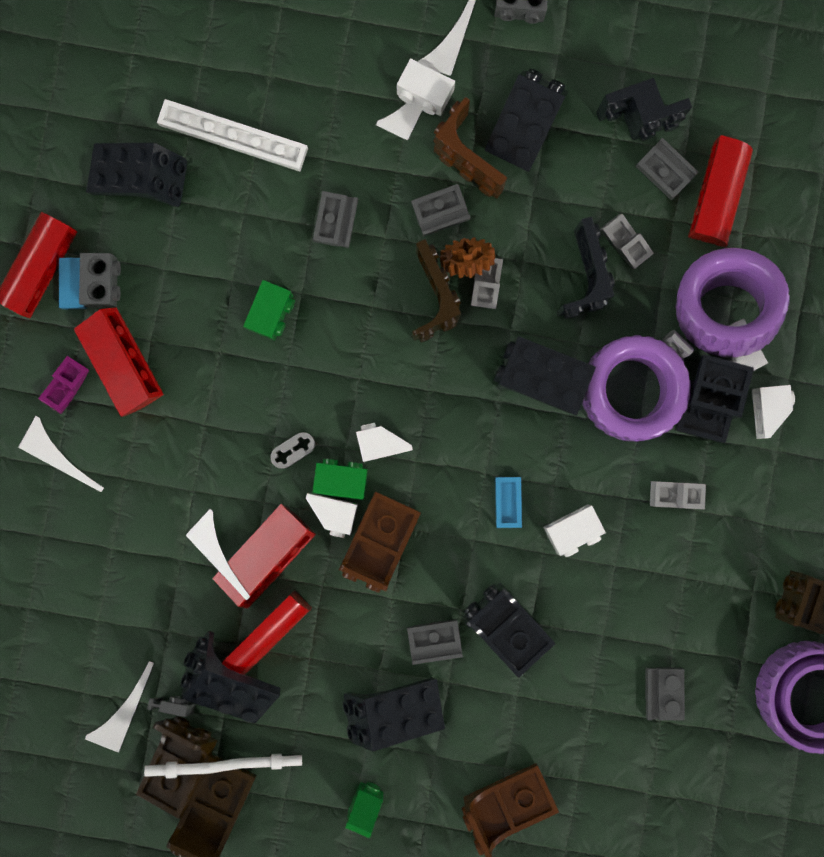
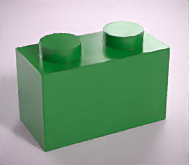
M262 280L243 327L275 341L276 337H280L284 331L286 323L283 320L286 312L290 314L293 309L295 299H292L294 296L292 292Z
M323 458V463H316L313 493L363 500L368 469H363V463L348 462V466L338 465V460Z

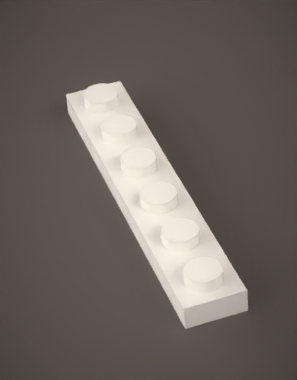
M166 99L157 121L159 126L297 171H301L308 150V146Z

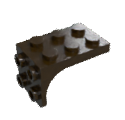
M426 239L416 243V255L438 299L439 312L431 322L412 331L413 340H420L421 343L433 338V334L440 329L446 332L456 327L461 316L459 297L455 290L450 291L448 287V282L450 281L444 267L439 268L437 264V258H439L433 244L428 245Z
M790 570V574L785 577L783 582L784 592L782 598L777 601L775 606V618L790 625L799 626L824 635V581Z
M183 717L165 718V720L155 722L153 726L155 730L162 733L150 765H166V762H177L178 764L207 763L217 740L211 737V732L199 727L196 729L190 726V722ZM202 774L177 775V778L144 776L136 795L179 819L183 817Z
M211 754L207 763L223 761V759ZM243 768L202 774L186 811L168 840L166 847L178 857H220L257 775Z

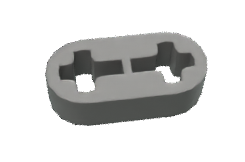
M299 433L285 441L272 451V464L277 468H287L309 455L315 448L314 437L308 433ZM302 437L305 440H310L308 450L300 448L295 451L294 447L300 444L299 438ZM280 450L282 453H286L289 450L292 451V454L286 458V464L276 460L279 457L278 452Z

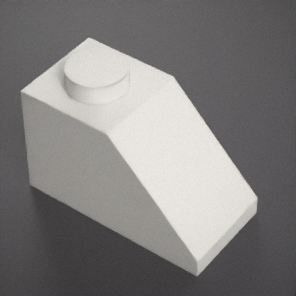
M791 385L752 389L757 439L771 438L793 411L795 395L791 390Z
M375 423L361 426L362 431L356 432L363 462L413 450L411 444L381 426L376 427Z
M307 493L306 499L324 529L330 530V535L344 538L345 534H351L358 506L357 503Z

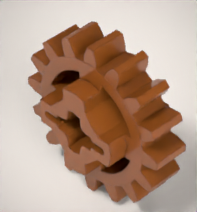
M473 237L470 241L469 238H463L460 242L454 240L453 245L446 244V250L440 251L441 267H444L451 277L459 274V278H462L464 275L472 278L475 273L482 275V270L489 271L490 266L495 264L494 248H492L491 243H485V239L476 241V237Z

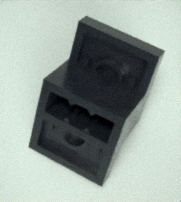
M651 78L606 94L596 113L599 121L605 119L613 121L620 118L623 113L632 140L641 138L644 141L654 137L656 132L661 130L670 132L677 129L680 122L686 119V115L692 109L690 99L687 98L664 106L655 79Z
M705 354L701 355L695 380L691 381V395L687 404L688 407L681 416V420L676 424L674 431L719 443H726L732 419L742 418L754 367Z

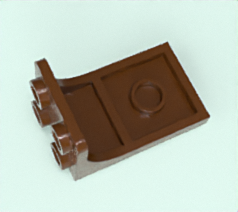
M465 97L462 102L456 101L449 112L451 114L446 122L441 121L435 129L434 134L436 136L433 140L435 142L434 152L440 156L439 159L446 166H454L458 169L460 176L466 181H474L478 184L480 191L486 196H494L497 199L503 192L507 177L467 148L460 141L456 132L468 115L470 99Z
M375 491L353 541L339 567V570L343 572L342 576L354 582L360 579L367 583L365 587L377 593H380L381 590L387 591L392 575L421 512Z
M537 763L464 796L465 806L461 807L465 825L469 832L472 831L475 838L474 844L480 856L484 854L485 857H492V851L495 846L510 835L559 813Z

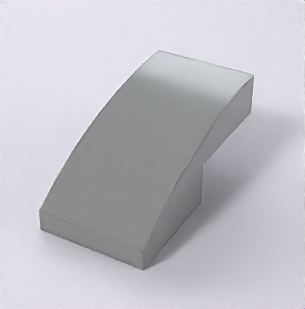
M618 214L600 229L613 248L633 269L637 268L654 254L640 233L636 234L623 214Z
M495 258V264L490 266L489 271L482 270V275L475 273L471 306L496 309L503 259Z
M675 330L668 332L662 339L682 359L694 351V348Z
M651 481L650 506L705 509L706 484Z

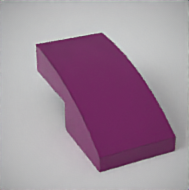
M67 356L53 373L52 377L54 379L38 399L59 414H62L79 390L89 370Z

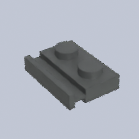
M663 138L635 166L670 200L698 173Z
M458 184L411 201L423 237L466 222L471 218Z
M322 191L313 242L349 249L359 201L358 198Z
M457 619L407 626L413 665L463 657Z
M645 667L646 719L685 720L684 669L682 667Z
M170 696L169 700L164 701V697L149 699L148 710L159 708V712L182 717L194 714L196 704L181 699V696Z

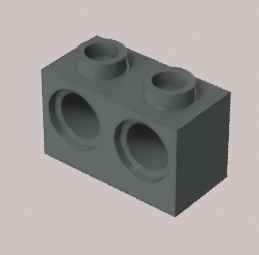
M496 0L494 17H499L504 21H513L514 19L525 20V22L530 24L544 22L548 0H514L515 2L512 4H508L504 0ZM536 1L539 3V6H531L528 2Z
M80 253L79 304L85 307H117V301L121 297L120 287L117 286V276L121 274V264L118 258L111 253ZM101 263H105V271L101 274H98V265ZM104 287L106 291L104 297L97 299V291Z

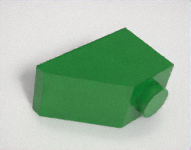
M360 782L348 810L345 828L370 838L383 802L384 792L380 791L381 788L370 782H367V784Z

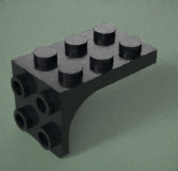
M532 68L527 71L523 70L518 75L484 150L530 172L554 119L568 94V91L564 89L565 84L555 79L549 82L542 78V73Z
M94 143L86 192L92 195L138 196L157 200L173 207H179L183 195L187 160L156 143Z
M592 216L581 219L574 229L588 280L587 293L579 301L562 305L556 311L558 317L564 315L565 319L578 316L585 309H588L589 312L601 310L614 297L612 289L615 286L614 278L611 272H607L605 265L608 261L605 248L600 247L598 240L600 238V229L598 224L593 222Z
M518 336L514 342L510 341L503 355V358L507 359L505 365H500L494 381L498 382L497 389H506L522 394L576 416L596 367Z
M501 583L497 586L492 584L483 592L484 598L478 603L473 601L464 610L466 614L463 618L465 624L469 628L471 627L510 670L520 678L556 643Z
M208 631L204 637L198 639L192 652L189 651L184 659L183 665L186 667V670L180 682V687H183L181 699L243 719L247 722L256 723L280 697V687L235 672L224 666L214 652V632Z
M436 678L425 679L378 693L354 694L349 692L344 694L343 710L348 718V738L353 744L374 752L445 729Z

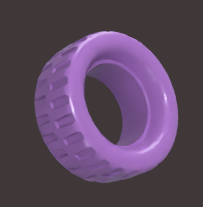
M724 248L711 251L701 256L697 261H694L689 269L686 270L680 282L676 300V317L679 327L694 346L711 355L731 358L750 355L769 344L781 328L790 299L788 284L779 268L768 258L757 252L742 248ZM719 286L739 287L755 298L759 306L760 315L751 323L743 326L722 325L708 317L702 308L701 298L708 291Z
M641 335L622 337L598 350L588 363L595 366L596 369L582 405L587 412L588 418L594 422L599 430L604 431L610 437L623 441H645L659 437L671 430L681 420V416L688 407L687 404L691 395V381L689 380L688 369L676 351L661 340H656L649 336L642 337ZM623 361H637L645 364L655 373L659 381L660 396L657 405L648 415L640 419L627 418L614 410L607 398V378L611 370Z
M815 641L793 642L777 649L762 665L757 676L755 688L757 708L760 710V715L767 723V726L783 741L808 753L824 754V722L817 725L800 724L795 719L790 706V696L795 683L808 672L824 670V644Z

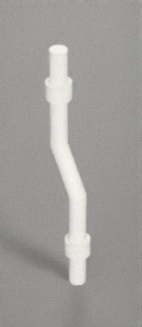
M282 753L271 754V757H247L194 764L166 762V765L145 766L144 776L177 778V775L210 774L240 768L271 767V770L282 769L284 766H302V755L282 756Z

